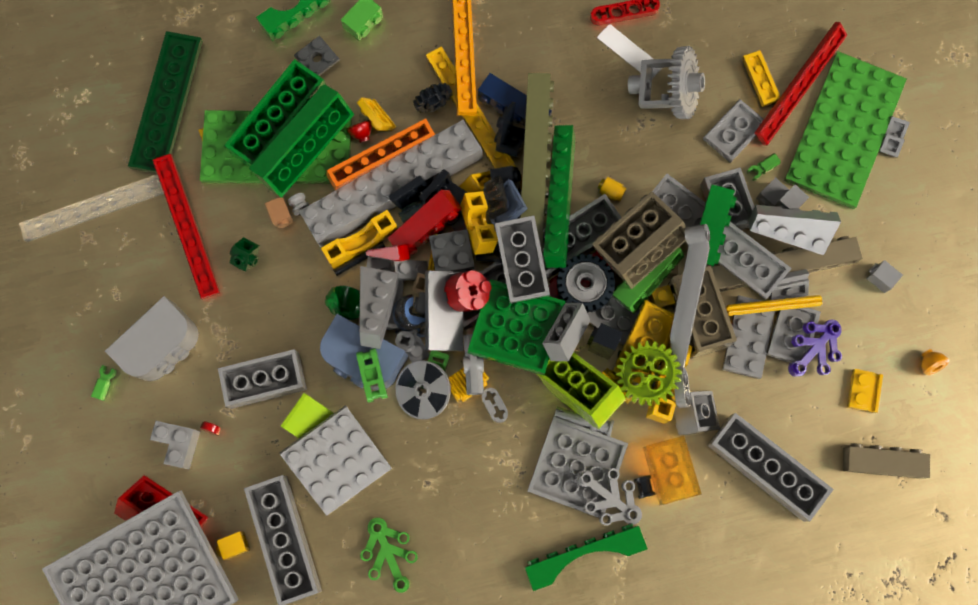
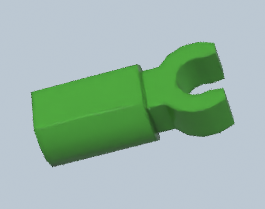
M773 153L759 162L757 166L749 167L747 173L751 171L756 172L757 175L752 179L756 181L762 174L778 166L781 161Z
M104 365L100 367L99 373L101 376L97 379L91 397L103 401L109 390L110 380L117 373L116 369L111 368L110 373L106 374L107 367Z

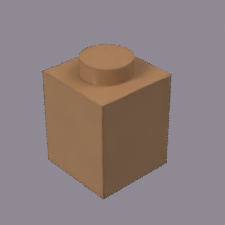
M283 197L265 203L272 223L276 228H285L291 222H294Z

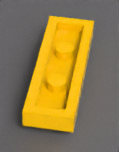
M761 50L744 55L742 61L762 107L776 103L780 95Z

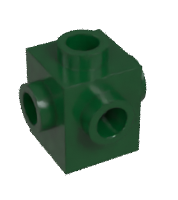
M243 237L231 248L229 263L246 272L257 264L260 245Z

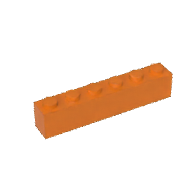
M425 118L328 169L326 176L334 190H337L431 138L435 133Z

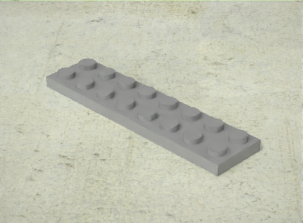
M666 174L654 188L653 192L684 221L686 227L700 225L706 203L669 174ZM730 222L728 227H724L723 234H726L723 246L719 245L718 253H721L718 263L764 299H767L792 268Z

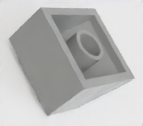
M712 391L690 392V407L678 408L676 405L674 414L679 435L720 429Z

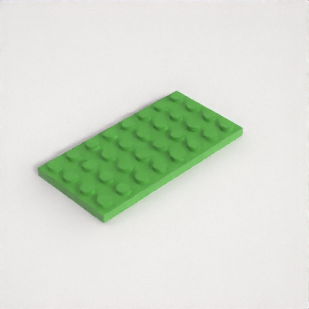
M837 51L784 181L855 209L907 78Z
M205 110L200 181L202 183H262L246 164L230 154L224 146L252 111ZM352 118L294 184H331L326 176L327 170L349 159L351 156V136L347 128L352 126Z

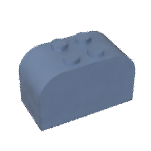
M336 314L321 340V355L334 368L333 371L344 379L347 376L350 377V381L363 389L364 386L356 353L361 351L363 353L369 352L373 348L361 346L359 325ZM383 339L381 348L376 350L384 384L387 389L393 385L409 357L404 350ZM372 359L365 360V365L373 364ZM378 384L371 386V389L379 390Z

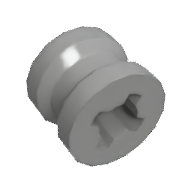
M297 193L287 200L289 206L293 208L292 212L296 216L301 215L299 212L301 209L310 205L309 202H306L304 193Z
M402 331L397 334L395 339L396 346L406 353L411 352L416 345L413 334L408 331Z

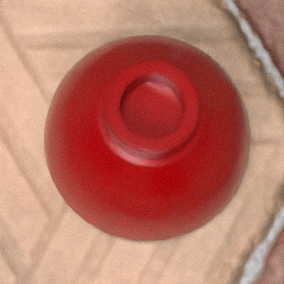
M367 120L348 127L349 135L359 140V143L370 140L369 136L372 131L371 121Z

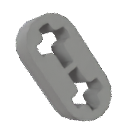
M486 388L481 397L492 420L496 423H503L508 417L507 408L496 389ZM487 392L496 395L493 397L495 404L492 405L490 400H485ZM497 406L500 411L505 412L502 419L494 417L496 414L494 407Z

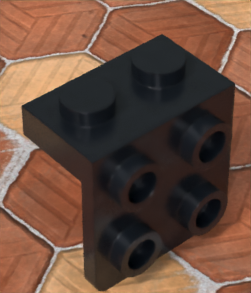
M511 102L509 107H505L503 116L498 118L496 127L499 129L494 142L497 143L496 151L517 157L524 146L525 129L513 126L516 102Z
M443 169L440 174L435 175L432 183L422 190L419 197L422 206H424L440 190H449L457 202L461 204L464 194L468 192L454 184L450 173ZM462 211L458 212V216L455 219L446 223L450 226L454 225L462 216Z

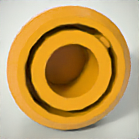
M932 349L925 351L921 355L923 358L921 367L925 375L935 374L949 363V359L944 354L933 352Z

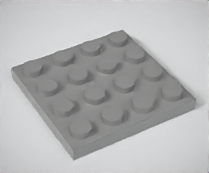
M346 405L279 452L326 516L392 469Z
M553 417L527 492L587 513L583 508L586 501L597 502L606 499L589 486H580L576 481L577 473L581 470L590 471L593 479L611 493L606 472L610 468L620 470L628 443ZM614 471L610 472L611 478L615 477ZM584 475L583 481L587 482L589 480L588 475ZM589 503L587 509L591 511L593 505ZM606 509L596 510L594 513L587 514L599 518L602 513L606 512Z

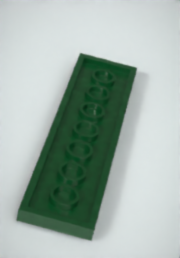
M166 31L128 163L130 169L157 174L153 159L167 154L172 155L203 43L201 37Z

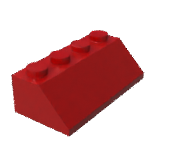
M144 475L118 498L114 514L127 521L173 494ZM190 505L202 528L208 517Z

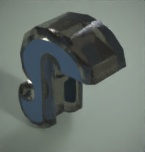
M409 294L398 299L393 306V319L396 326L400 330L408 332L416 329L418 337H425V316L412 313L414 295Z

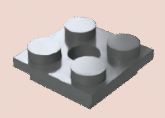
M320 36L294 54V57L301 64L318 76L340 61L339 57ZM316 56L322 57L319 62L313 61V58Z

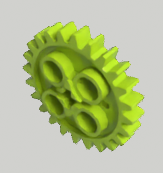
M646 341L645 346H642L639 342L637 349L630 346L632 352L625 351L626 359L620 358L623 365H617V368L621 370V372L616 373L617 377L622 378L617 381V384L623 385L621 391H627L625 396L628 399L632 397V402L634 403L639 400L641 406L645 404V401H647L649 406H652L653 401L660 405L661 398L667 402L666 395L674 396L671 390L679 389L675 382H681L677 375L682 374V371L676 369L681 364L680 362H674L678 357L675 354L671 355L672 350L670 348L665 351L666 346L664 344L658 348L656 341H654L652 346L648 341ZM646 358L644 365H637L639 359ZM659 362H665V367L662 370L656 369ZM632 369H638L649 373L651 370L656 375H666V378H660L651 374L647 377L642 372H632ZM636 377H641V382L638 385H633V380ZM655 381H660V387L653 390L652 384Z

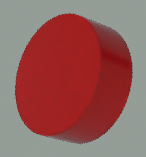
M206 421L202 422L200 427L201 430L217 436L221 431L219 426Z

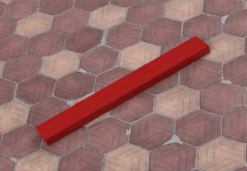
M841 22L833 24L754 132L762 145L767 146L846 38L847 33Z
M171 154L153 159L200 298L203 300L219 294L220 290L174 159Z

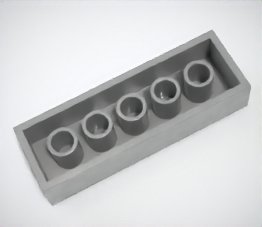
M737 413L728 417L707 445L803 522H810L834 490Z
M281 475L244 488L278 605H286L322 592L288 477Z

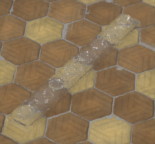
M154 175L19 223L23 239L29 242L164 194L158 175Z

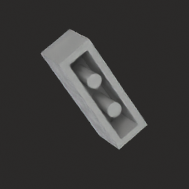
M565 303L542 344L551 361H569L591 321L583 303Z

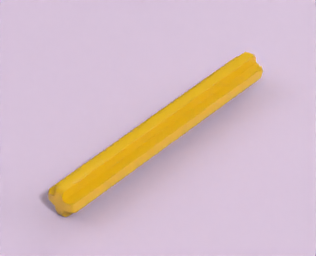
M814 295L731 304L726 306L728 316L815 307L822 305V297Z

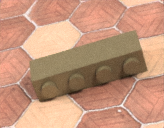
M851 443L849 447L843 448V472L926 479L930 478V454L923 453L921 449H910V452H905L900 447H890V450H883V446L870 445V448H863V444Z

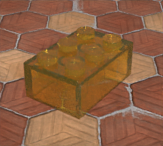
M684 436L643 447L659 505L702 494Z

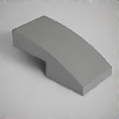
M891 116L879 152L898 158L910 122Z

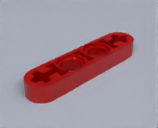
M630 0L598 6L592 10L590 20L594 25L600 26L653 16L658 13L660 2L659 0ZM649 4H652V6H655V7H654V9H651V7L648 6V5H649ZM631 6H636L639 9V11L637 13L630 12L629 8ZM618 9L621 15L613 16L611 11ZM597 13H599V15L602 16L601 19H598V17L596 16Z

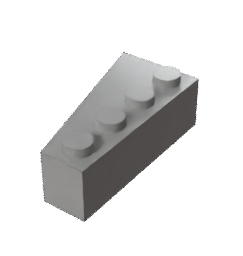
M755 205L748 220L749 229L752 232L821 255L825 254L841 223L838 212L803 211L798 208L782 209V207Z
M360 266L361 346L381 348L399 288V273Z

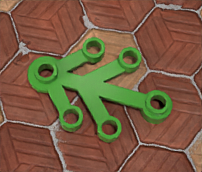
M374 518L368 524L370 537L366 548L361 551L360 557L363 561H370L373 558L372 550L378 539L381 548L373 568L368 572V576L371 580L379 579L381 576L380 570L386 558L395 579L393 587L397 592L403 593L408 590L410 581L406 576H402L394 555L405 558L408 563L416 562L418 555L415 551H407L388 543L386 536L397 539L400 544H407L410 540L407 532H398L388 528L384 519ZM376 524H379L381 526V530L379 532H376L374 530V526ZM402 534L407 536L406 542L400 540ZM365 551L370 552L369 559L364 558L363 553ZM409 553L415 554L413 561L408 559ZM373 570H376L378 572V576L376 578H373L371 576V572ZM398 581H404V588L398 587Z

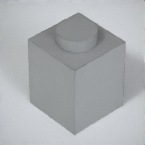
M884 260L880 264L875 263L869 269L871 274L866 279L886 293L895 286L903 274Z

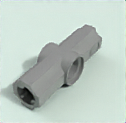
M468 334L464 335L465 356H463L464 374H466L467 395L484 394V361L482 357L467 353L473 335Z

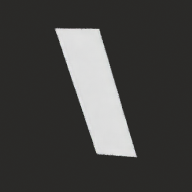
M611 24L597 37L640 73L641 61L653 59ZM653 68L652 79L662 68Z

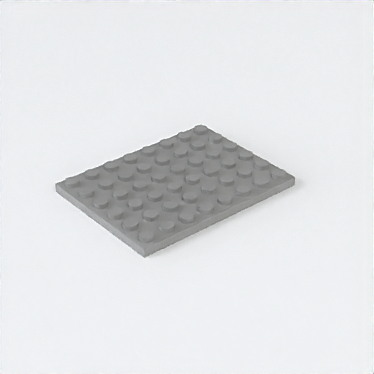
M182 490L42 568L60 605H231L239 600Z

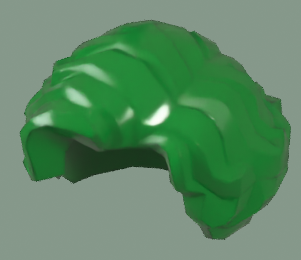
M349 286L332 287L326 295L325 305L335 316L339 314L348 320L356 319L360 316V291Z

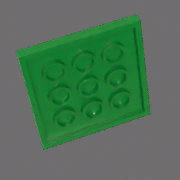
M490 279L489 282L492 289L489 300L480 310L467 353L544 376L549 356L542 343L564 307L565 301L546 296L510 303L507 284Z

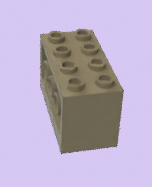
M651 191L648 195H644L636 206L627 210L619 221L614 222L609 230L599 235L592 245L601 258L632 289L686 241V226L684 221Z
M711 266L705 268L689 343L690 346H693L690 359L726 349L737 341ZM683 274L672 277L668 283L675 300V304L672 306L674 313Z

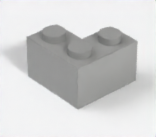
M777 178L769 183L756 197L760 205L782 207V209H799L809 198L797 185H794L789 190Z
M155 421L150 440L169 444L164 464L190 469L200 431Z

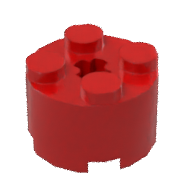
M472 270L452 275L445 284L444 292L447 295L448 305L456 311L463 312L483 308L489 300L492 287L491 283L481 273Z

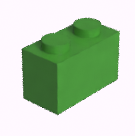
M359 0L341 19L342 26L360 41L362 37H366L369 34L370 29L375 24L381 21L383 16L382 9L373 0Z

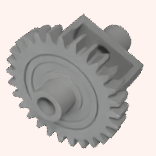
M681 46L673 52L672 59L642 60L641 75H632L628 78V91L630 94H639V107L642 109L672 108L671 111L674 112L673 115L676 118H692L694 111H696V106H698V92H703L705 89L704 73H698L699 66H697L698 59H696L695 50L690 46ZM669 67L668 69L672 70V74L667 76L671 77L672 81L667 84L671 85L672 88L667 92L672 93V96L669 97L668 94H662L661 100L650 101L653 68Z

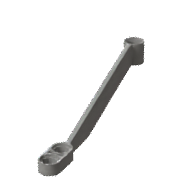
M707 224L685 228V239L689 248L670 333L672 355L675 354L678 357L674 362H680L681 364L676 369L682 371V374L677 375L681 382H675L679 389H674L678 408L690 407L691 404L685 362L710 249V231Z

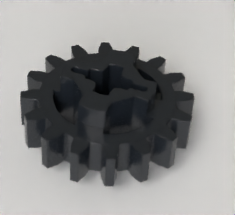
M446 83L432 84L430 87L421 90L420 95L415 97L413 103L417 112H434L436 109L445 106L446 101L451 99L450 97L453 96L452 90Z

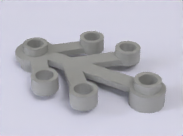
M610 468L606 472L611 493L593 479L590 471L581 470L576 475L577 483L580 486H589L606 499L597 502L586 501L583 505L585 512L594 513L596 510L616 507L621 512L615 514L602 513L599 516V522L602 525L607 526L612 522L622 520L627 524L633 523L635 525L639 523L642 518V512L634 503L633 491L635 484L633 481L625 480L621 485L622 490L625 491V504L620 500L617 481L620 473L617 469ZM611 471L615 472L614 478L610 476ZM584 475H588L589 480L587 482L583 481ZM628 482L631 484V488L629 490L626 489V484ZM589 503L593 505L591 511L587 509ZM632 511L635 512L634 518L630 517V513ZM607 515L609 520L604 523L603 517Z

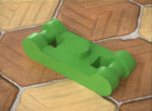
M376 348L370 349L369 352L365 353L362 351L357 352L356 356L367 402H374V399L388 398ZM372 359L373 364L365 365V360ZM378 384L379 390L372 391L371 386Z

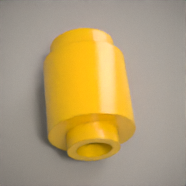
M608 176L606 179L602 178L598 185V189H600L599 194H606L613 201H621L627 189L623 187L622 183Z

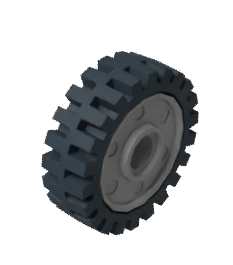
M580 254L567 260L566 268H561L557 277V291L560 299L564 300L565 303H583L587 313L603 308L609 302L614 292L615 280L611 267L606 264L605 260H601L598 256L594 257L592 254ZM582 280H588L591 283V286L585 288L581 285L580 282Z

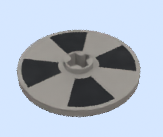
M413 362L407 365L398 376L396 382L397 401L402 410L413 418L430 419L436 417L446 408L450 400L451 386L449 378L445 371L433 362ZM420 387H424V389H426V393L422 394V391H420Z

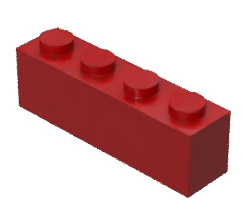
M440 190L389 236L388 240L393 246L408 245L409 255L412 256L418 251L417 248L420 245L430 241L429 236L440 232L445 227L444 224L447 221L455 219L462 207L449 190Z

